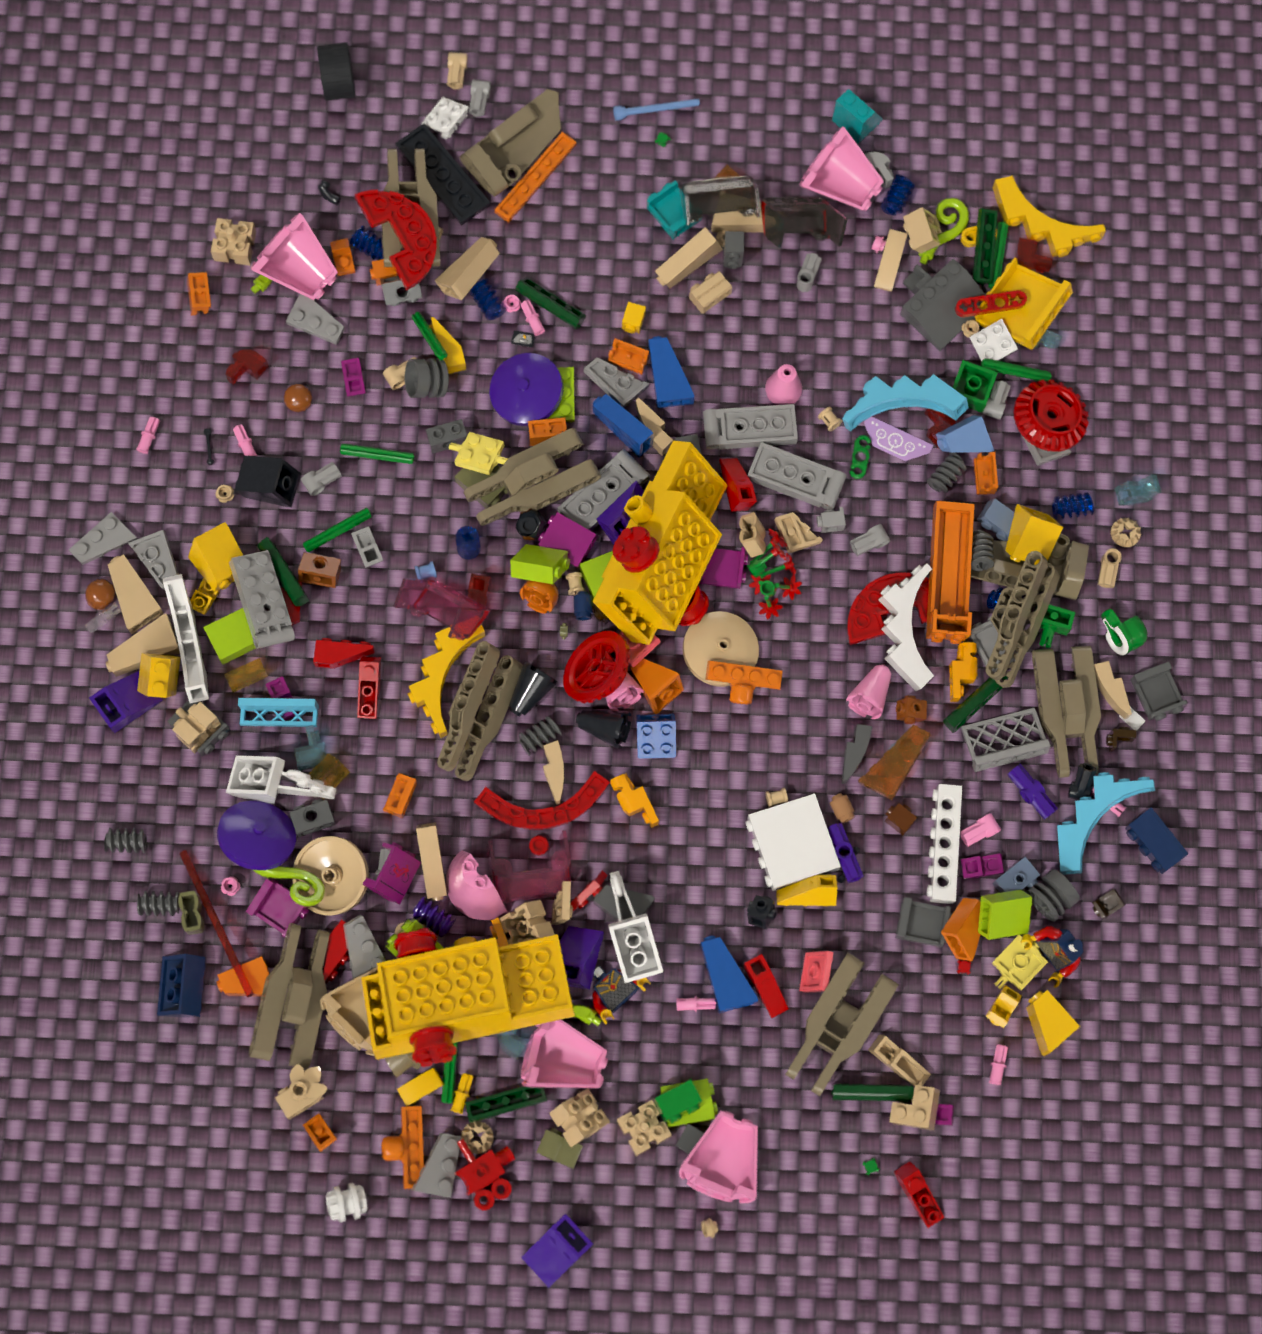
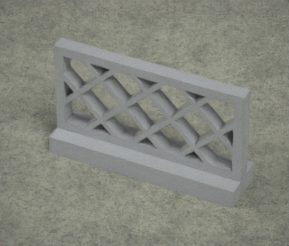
M1035 708L961 726L973 762L974 772L1047 754L1050 749L1049 740L1045 737ZM1032 714L1034 719L1032 725L1021 721L1024 716ZM1012 720L1017 724L1011 730L1003 726L1005 721ZM992 724L998 727L995 735L985 730L987 725ZM1019 724L1029 729L1026 736L1015 732ZM974 729L980 732L977 739H974L968 735L967 731ZM1001 729L1011 734L1007 741L997 737ZM1031 730L1038 733L1041 740L1033 741L1029 739L1028 736ZM982 734L992 738L989 746L979 742ZM1013 735L1023 740L1021 745L1015 746L1009 743ZM995 740L1004 744L1002 750L997 751L991 748ZM976 745L986 749L983 755H975L974 748Z

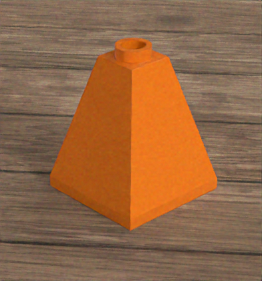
M644 658L636 666H630L632 675L643 689V695L654 714L661 712L684 691L680 675L673 670Z

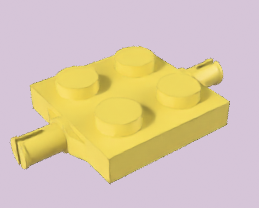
M469 432L461 445L453 442L449 445V450L458 452L454 461L455 466L490 475L498 463L504 465L508 458L501 456L505 446L504 441Z
M1018 935L992 962L1002 975L994 983L997 986L1002 981L998 986L999 989L1008 981L1021 991L1048 963L1038 950L1040 947L1035 941L1031 949L1025 950L1024 946L1028 942L1021 943L1022 936Z

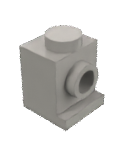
M839 507L838 511L833 509L825 510L820 516H816L817 527H821V533L844 531L846 523L843 507Z

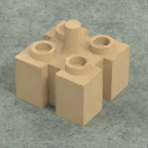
M217 218L215 226L217 239L213 238L211 248L213 260L228 263L229 259H234L236 264L250 265L253 253L251 245H254L256 237L254 223L239 221L238 225H234L232 220Z
M199 702L192 705L188 713L181 707L176 710V714L181 718L175 722L172 730L177 738L195 754L205 741L222 725L218 718L205 705Z
M541 900L526 902L517 907L514 912H509L499 918L504 932H509L511 939L508 942L510 945L555 935L550 921L547 922L544 919L546 912Z
M589 1089L561 1103L549 1113L558 1127L561 1125L565 1130L563 1136L570 1147L592 1136L610 1123L603 1110H597V1101Z
M653 1100L638 1107V1114L633 1116L629 1112L617 1119L623 1134L629 1133L632 1139L628 1143L636 1157L651 1148L649 1143L655 1141L658 1145L672 1136L664 1121L659 1124L656 1117L660 1113Z

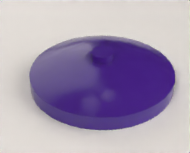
M535 353L518 354L504 361L495 371L489 388L490 400L496 412L504 420L511 424L528 426V421L544 420L555 412L563 396L562 376L554 363L548 358Z
M243 801L231 806L224 812L218 824L217 840L223 853L237 865L251 870H269L282 865L289 859L296 844V831L291 819L276 806L262 801Z

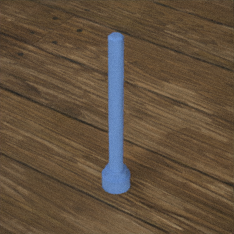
M691 99L632 108L621 107V105L613 106L614 119L619 121L628 115L699 106L700 100Z

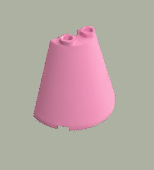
M842 126L833 135L832 140L817 155L802 178L804 181H801L799 186L866 211L872 204L870 201L873 195L876 197L882 190L881 184L884 181L847 130Z
M299 213L290 220V224L285 225L258 255V261L252 264L251 269L312 300H315V298L318 300L325 293L323 288L327 284L331 286L337 279L335 275L338 272L307 221Z
M463 850L460 851L450 863L446 874V889L452 904L459 912L472 919L489 921L506 915L508 912L493 883L486 874L479 875L477 873L479 864L470 853Z
M563 1020L535 1025L538 1028L533 1034L531 1033L522 1063L521 1079L525 1080L522 1081L523 1086L542 1088H601L604 1077L601 1075V1069L604 1070L608 1062L606 1049Z
M720 1111L681 1165L679 1170L681 1179L686 1178L688 1180L687 1184L690 1187L715 1199L726 1202L739 1199L740 1203L755 1201L757 1196L758 1126L747 1119L736 1120L731 1112Z

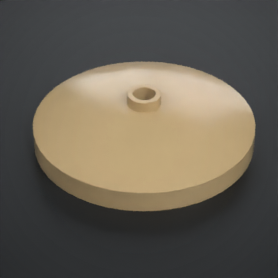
M716 611L705 614L698 624L690 625L683 640V656L689 670L699 680L712 686L726 687L730 686V684L705 680L707 662L717 661L755 667L759 656V644L753 629L746 621L735 614Z
M336 836L317 838L309 842L300 851L294 862L293 868L313 873L324 885L325 895L323 900L317 905L308 907L309 910L321 915L343 914L354 908L366 892L367 887L362 885L364 880L369 878L366 859L360 849L347 839ZM292 879L293 884L300 881L305 882L299 879ZM311 885L308 892L298 891L300 895L305 897L312 896L315 892Z

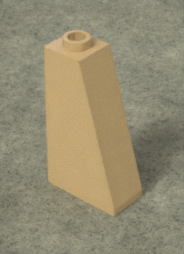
M721 192L711 232L719 233L722 230L744 233L764 232L761 202L756 201V210L755 200ZM765 203L768 205L765 208L766 232H779L780 227L784 226L786 222L785 208Z
M705 227L655 271L658 274L656 279L662 286L667 285L670 289L723 249Z
M481 237L434 280L445 295L462 300L500 254L496 249V243L490 238Z
M125 555L113 558L108 564V568L126 627L131 634H134L164 613Z
M163 614L108 653V661L105 663L109 673L113 672L117 677L139 669L141 653L169 656L180 654L178 641L168 615Z
M436 822L417 825L416 831L427 899L432 898V901L443 900V896H447Z

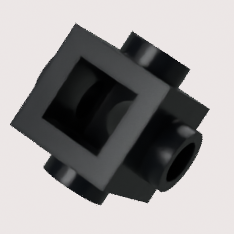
M756 895L754 900L750 901L747 908L748 923L766 930L771 920H774L777 915L774 900L767 896Z

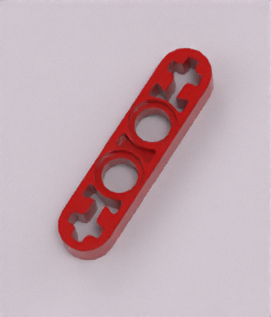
M1016 290L963 298L957 302L955 312L960 317H969L1016 310L1025 305L1027 296L1023 291ZM1016 296H1018L1019 299H1022L1020 303H1018L1017 301H1011L1009 305V301L1014 300ZM1001 298L1004 300L1005 305L999 307L995 304V300ZM984 301L987 308L979 309L977 302ZM962 304H964L965 307H969L967 308L966 312H964L963 309H960Z

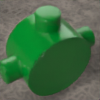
M660 132L657 139H655V143L666 147L670 136L668 137Z
M872 1158L868 1162H863L862 1165L866 1170V1175L879 1171L875 1162L876 1159Z

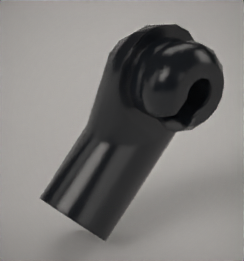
M322 180L320 185L318 184L319 192L325 200L337 206L341 198L328 190L330 184Z

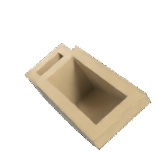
M889 230L874 285L875 288L892 292L907 237L906 233Z
M638 398L636 399L638 419L654 433L653 447L663 456L669 450L673 439L663 431L665 429V422Z
M1109 661L1094 664L1096 683L1101 694L1122 718H1129L1132 712L1122 678L1114 679Z
M557 740L543 745L549 763L543 766V771L555 803L560 805L564 787V764Z
M879 1034L868 1049L875 1057L913 1087L915 1085L923 1086L931 1075L908 1053L896 1046L885 1035Z

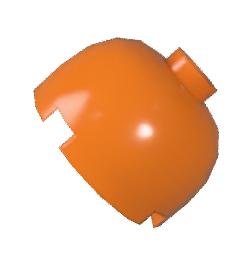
M530 580L524 583L519 592L521 599L524 600L525 598L529 602L527 604L528 607L542 614H546L547 611L550 613L556 606L559 598V592L555 584Z

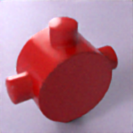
M957 961L958 970L956 972L969 975L971 973L969 971L971 962Z

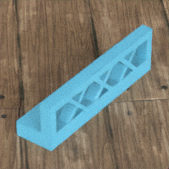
M238 698V706L241 709L240 726L317 727L319 704L316 699ZM246 711H254L257 714L252 721L245 720ZM267 712H274L277 715L271 721H266L263 718ZM286 712H293L295 715L291 721H285L281 716ZM306 712H313L312 721H303L301 716Z

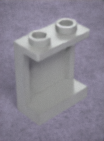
M991 617L987 619L988 622L983 624L979 622L971 627V635L969 636L970 640L977 644V652L985 667L998 638V632L990 620ZM1005 650L1000 651L999 654H1004ZM1012 658L1010 660V664L1011 662H1015L1016 660ZM998 668L992 669V672H996Z

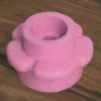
M876 236L871 249L876 251V253L879 250L883 251L886 241L883 240L884 236Z
M508 295L503 300V307H505L507 312H517L520 309L521 301L517 296Z
M231 876L223 879L221 891L224 894L233 896L240 890V883L237 878Z

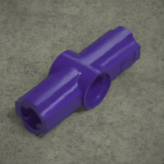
M1021 764L1007 774L1020 790L1022 798L1028 804H1032L1044 820L1058 809L1045 794L1046 791L1038 780L1033 779Z
M842 823L831 825L827 829L847 882H856L863 878L864 875ZM844 849L850 851L847 856H841L840 852Z

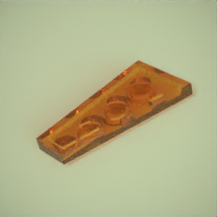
M912 725L896 741V744L890 750H887L883 757L858 780V783L893 800L931 734Z

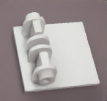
M442 97L421 124L424 123L427 127L442 132L441 136L444 139L450 138L454 130H457L458 126L468 116L467 109L469 107Z
M1002 319L969 337L981 361L985 358L998 361L1018 350Z

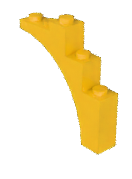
M1013 176L996 179L992 188L1003 222H1006L1008 226H1017L1022 222L1028 242H1039L1046 238L1052 257L1067 256L1073 245L1077 247L1089 241L1092 243L1098 242L1105 234L1104 224L1075 226L1046 216L1026 200L1017 187Z
M477 615L435 633L436 640H434V644L440 652L422 659L423 666H421L424 676L429 677L409 686L410 692L407 694L411 703H416L417 707L423 706L426 717L430 716L433 721L430 725L434 734L438 733L440 738L447 736L441 712V696L446 676L461 653L473 643L485 637L484 628L480 624L468 639H464L469 636L479 621Z

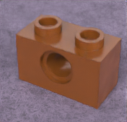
M304 552L298 568V581L336 588L341 573V559Z

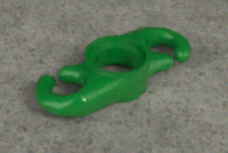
M860 435L855 439L851 469L856 467L861 469L860 474H855L853 470L850 471V475L855 479H861L867 471L870 445L863 447L859 443L861 440H866L868 444L871 443V439L866 435ZM857 453H863L866 459L864 461H858L855 458V455Z

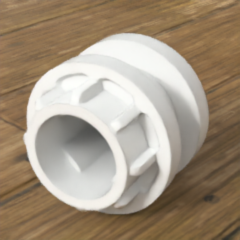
M349 1183L347 1186L348 1190L340 1191L339 1186H335L333 1191L327 1192L326 1203L330 1219L345 1222V1215L352 1214L354 1219H358L360 1214L366 1213V1196L361 1185L355 1186L354 1183Z

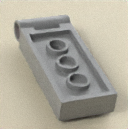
M794 404L707 409L703 411L707 449L719 448L721 450L759 447L761 442L771 446L797 444L798 436Z
M763 442L759 445L747 475L751 482L814 506H821L827 510L834 509L846 479V474L841 471L831 469Z
M625 449L621 450L599 470L601 478L598 481L576 491L558 507V513L593 531L599 525L596 519L635 481L640 486L645 484L651 475Z
M266 550L232 558L229 565L255 648L259 649L293 641L295 635L291 626L292 622L269 551Z

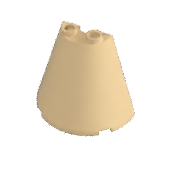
M377 967L325 994L320 1000L322 1010L326 1009L328 1013L325 1017L333 1028L358 1050L366 1049V1054L371 1056L375 1055L372 1051L361 977L378 974Z

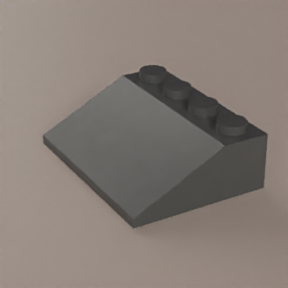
M953 258L903 305L900 315L933 346L941 351L962 331V325L966 321L975 319V316H958L955 312L957 302L963 298L983 296L985 294L968 271ZM978 301L977 306L981 305L983 301ZM962 304L960 307V309H963L964 312H966L967 308H969L965 307L964 304Z

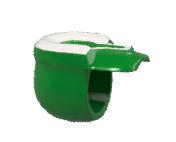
M1108 609L1101 614L1102 621L1107 628L1106 640L1117 654L1125 655L1144 645L1148 638L1145 624L1137 615L1122 623L1112 609Z

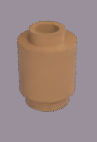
M840 793L831 798L830 805L837 820L845 823L855 818V810L847 795L843 796Z

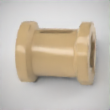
M827 407L818 415L819 420H823L828 426L829 432L835 430L842 423V420L838 419L832 412L831 407Z
M573 572L566 575L570 588L568 590L569 595H577L578 592L585 591V588L582 587L581 578L583 574L581 572Z
M785 788L775 792L766 791L765 793L769 808L788 802Z

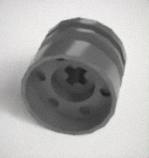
M409 359L404 374L408 396L410 398H425L426 396L429 398L444 397L449 382L445 361L439 359H427L426 361L424 359Z
M1052 869L1042 878L1043 884L1037 882L1034 888L1031 887L1027 891V894L1032 896V903L1045 918L1055 922L1059 915L1062 916L1065 913L1063 907L1070 909L1080 900V897L1068 879L1057 870Z

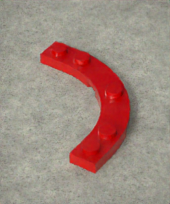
M594 771L573 797L561 805L545 809L529 810L515 806L496 795L487 787L482 790L474 804L495 819L510 826L530 830L550 829L567 824L583 815L600 798L610 782Z

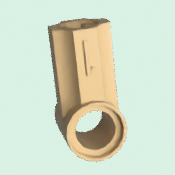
M449 52L447 85L452 89L463 88L464 72L467 69V53Z
M408 360L398 366L392 365L384 370L383 375L393 390L405 385L404 374Z
M1109 549L1101 557V568L1097 583L1101 587L1114 588L1118 566L1121 561V553L1117 549ZM1107 555L1113 556L1115 562H1109Z

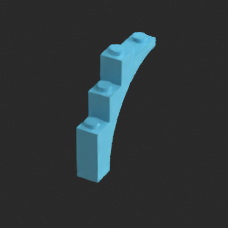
M934 374L929 379H926L921 387L904 375L893 384L892 388L875 376L864 385L863 392L865 396L861 397L857 404L844 414L842 419L845 428L852 431L866 419L890 409L922 407L944 413L957 420L969 407L966 397Z
M1107 772L1098 773V776H1093L1095 799H1092V797H1082L1079 801H1075L1077 824H1074L1072 821L1062 822V825H1057L1060 872L1062 875L1082 873L1086 842L1100 818L1113 806L1129 797L1155 791L1153 779L1150 780V777H1140L1138 781H1130V779L1125 778L1115 782L1114 776Z

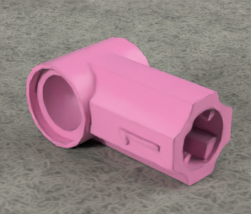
M992 813L985 815L977 820V823L960 832L961 839L967 847L1001 831Z

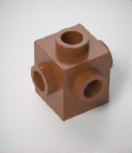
M912 695L898 700L896 720H902L905 724H915L927 720V701L916 699V696Z

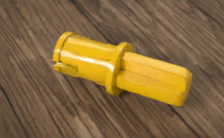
M462 1074L458 1089L454 1092L456 1095L450 1111L463 1114L464 1102H466L467 1097H470L468 1094L473 1081L472 1075Z

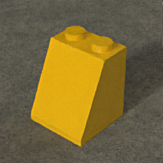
M1017 504L1005 551L1010 555V559L1019 563L1021 560L1025 561L1027 555L1032 551L1040 552L1048 561L1063 526L1046 513ZM1040 559L1036 560L1034 565H1037Z
M224 522L194 538L188 558L213 591L216 592L219 589H226L234 582L229 562L232 558L243 556L228 525Z
M141 653L137 691L149 697L168 698L175 696L180 656Z
M1048 990L1044 993L1039 991L1028 1000L1030 1004L1026 1007L1040 1053L1044 1057L1057 1048L1080 1026Z

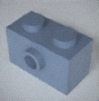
M992 499L987 502L977 520L981 523L982 527L996 533L997 538L1008 541L1014 512L997 499Z
M1024 857L995 880L993 885L1000 893L1023 890L1025 887L1030 889L1038 882L1037 878L1040 874L1029 860Z

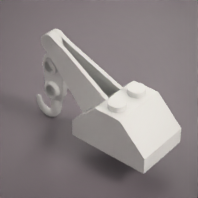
M236 756L226 793L251 801L274 804L277 793L334 799L337 789L324 785L323 781L312 780L310 775L297 770L284 772L285 760L278 757ZM285 780L296 783L297 786L302 788L282 786L280 781Z
M620 872L610 873L619 921L608 924L624 982L628 983L662 973L663 969L647 913L635 915ZM623 895L632 916L625 920L622 917L619 897Z

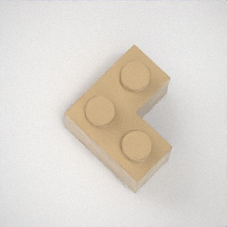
M923 207L903 216L905 221L903 226L909 234V244L913 250L921 254L940 245L937 234L942 233L937 216Z
M915 1085L912 1105L892 1102L889 1122L896 1125L934 1131L940 1090Z

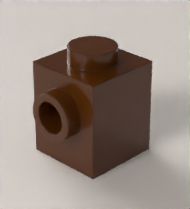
M900 803L896 807L892 805L885 813L888 816L885 822L902 836L917 819L907 805H901Z

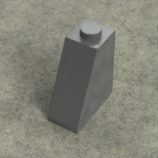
M605 885L598 894L593 896L595 898L594 904L618 922L612 886ZM626 890L636 916L645 914L655 901V897L652 895ZM624 895L620 896L619 901L623 920L631 918L632 916Z

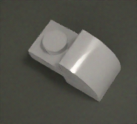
M879 152L865 154L883 179L882 185L884 189L891 187L894 175L888 169L890 159Z
M369 526L351 533L365 568L383 561Z

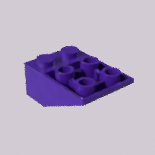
M637 481L624 491L596 519L613 545L631 519L624 511L628 499L637 495L642 497L644 493Z
M139 671L105 686L89 697L114 734L163 701L161 697H149L137 691Z
M568 926L560 940L569 986L590 990L604 935L603 931Z
M565 1214L521 1258L549 1288L593 1246V1243Z

